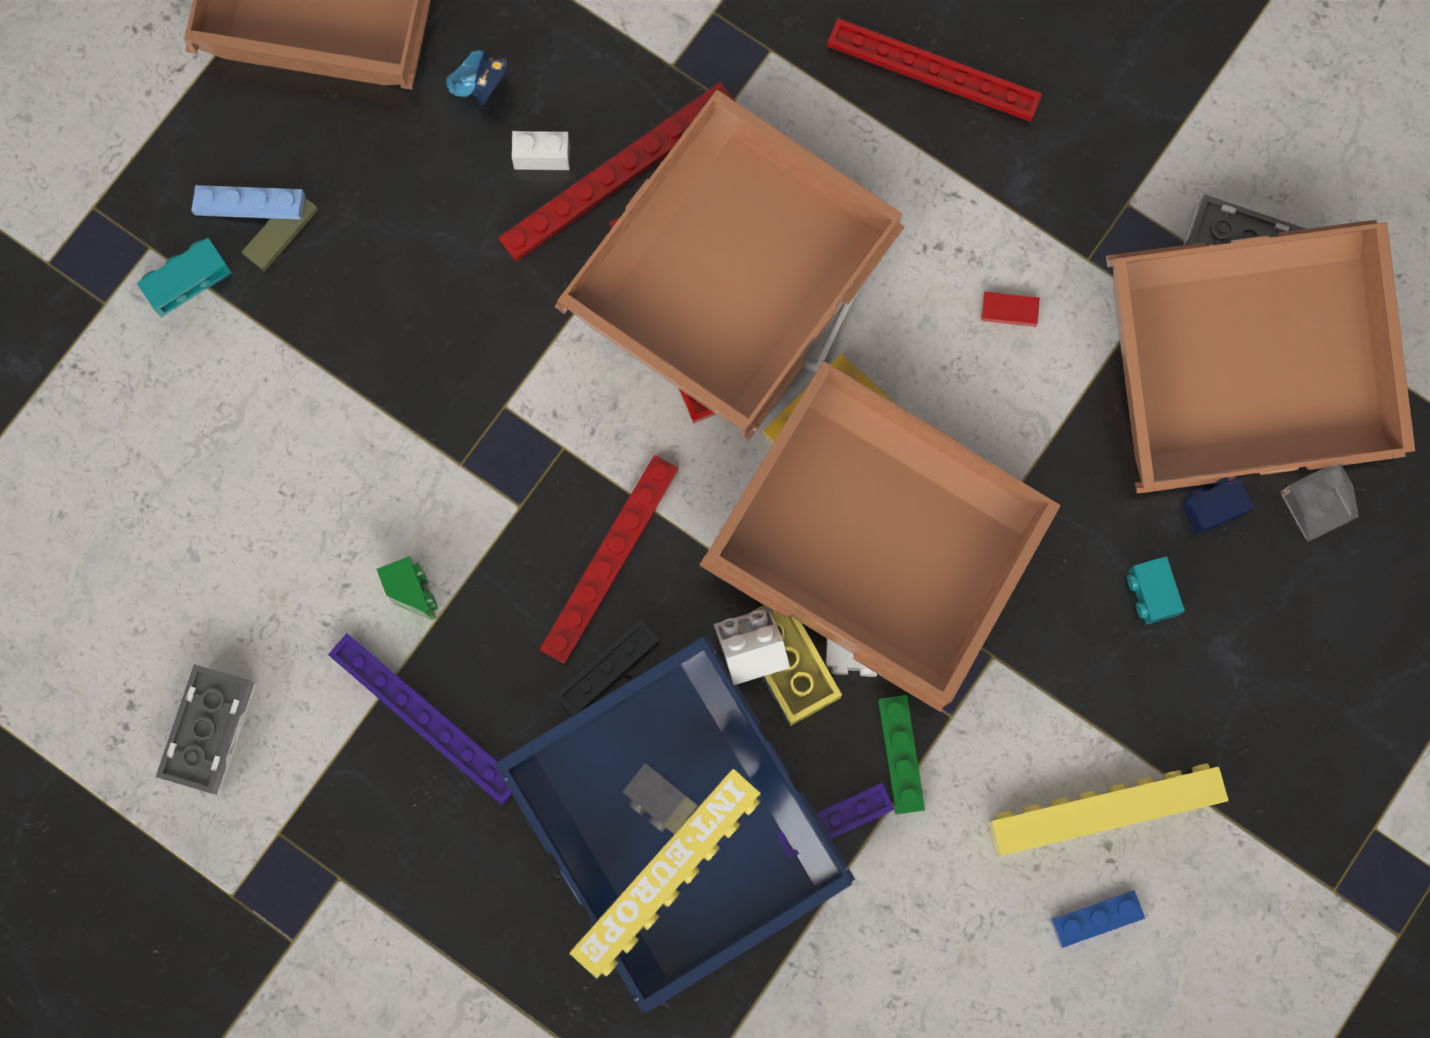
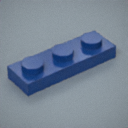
M1133 890L1051 919L1060 947L1064 948L1146 918L1137 894Z

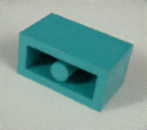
M1167 556L1134 565L1128 570V585L1130 590L1136 593L1138 599L1136 609L1141 619L1144 618L1146 625L1178 616L1185 611Z

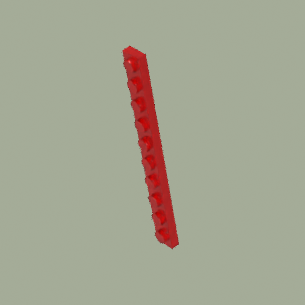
M720 82L498 237L513 260L517 262L665 158L716 90L735 101Z

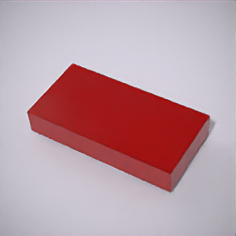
M984 292L981 321L1036 327L1038 324L1040 298Z

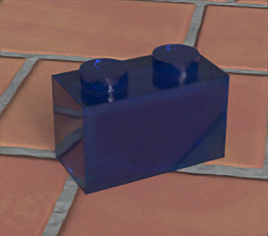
M1228 477L1222 478L1213 483L1214 488L1208 491L1200 488L1187 495L1189 499L1182 506L1196 535L1242 516L1254 508L1240 477L1229 480Z

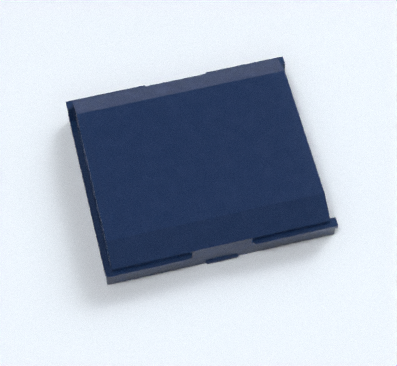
M708 636L700 638L501 759L495 765L546 852L552 853L561 867L560 873L577 902L586 909L591 918L589 921L591 927L594 926L674 835L667 828L661 832L648 821L651 815L646 811L641 815L628 805L631 799L623 793V790L644 764H647L697 804V808L732 769L760 792V795L757 797L760 801L758 806L749 815L744 812L737 819L740 826L729 838L723 835L716 843L720 848L709 861L703 858L696 866L700 870L688 884L683 881L676 888L680 894L668 907L664 903L655 912L659 917L648 930L642 927L635 936L639 940L629 952L626 953L622 950L615 957V960L618 962L615 968L642 1012L645 1010L649 1012L853 885L852 881L856 880L803 792L796 791L789 779L790 774L769 741L766 742L758 729L760 721L738 685H733L727 667ZM782 831L785 834L784 836L791 851L797 849L800 854L788 859L777 833Z

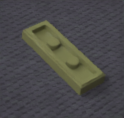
M305 198L301 220L271 218L245 247L242 254L265 272L314 216L318 208Z

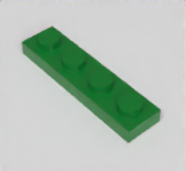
M907 695L878 699L895 815L925 811Z

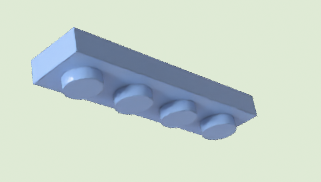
M196 185L191 211L194 215L301 220L305 193L302 189Z

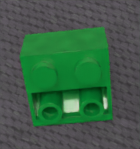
M408 556L376 569L385 594L394 605L431 621L437 619L434 611L438 609V605L429 588L425 589L424 584L429 582L419 562L414 563Z

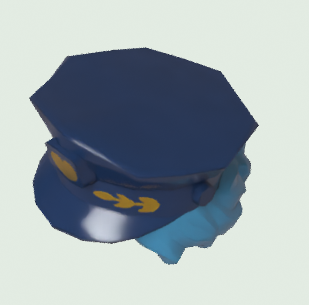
M472 51L462 65L447 77L446 84L449 92L461 97L472 95L478 99L480 107L483 106L507 72V58L495 60L488 57L486 51Z

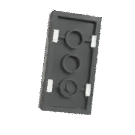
M1204 194L1196 206L1184 245L1205 243L1207 246L1228 244L1232 240L1260 236H1270V238L1277 237L1280 232L1306 228Z
M194 664L155 777L220 796L257 684L250 680Z

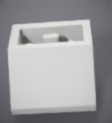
M770 608L755 610L749 614L729 618L714 624L733 685L790 668L784 642Z

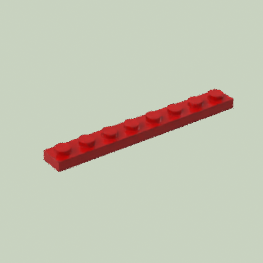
M838 18L827 44V47L1030 122L1042 95L1039 92Z
M656 455L652 457L542 644L541 652L566 665L677 475L678 467Z

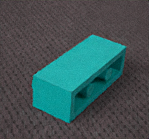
M209 238L193 243L185 253L169 258L165 265L158 270H152L144 274L142 280L137 282V285L155 312L162 318L232 272Z

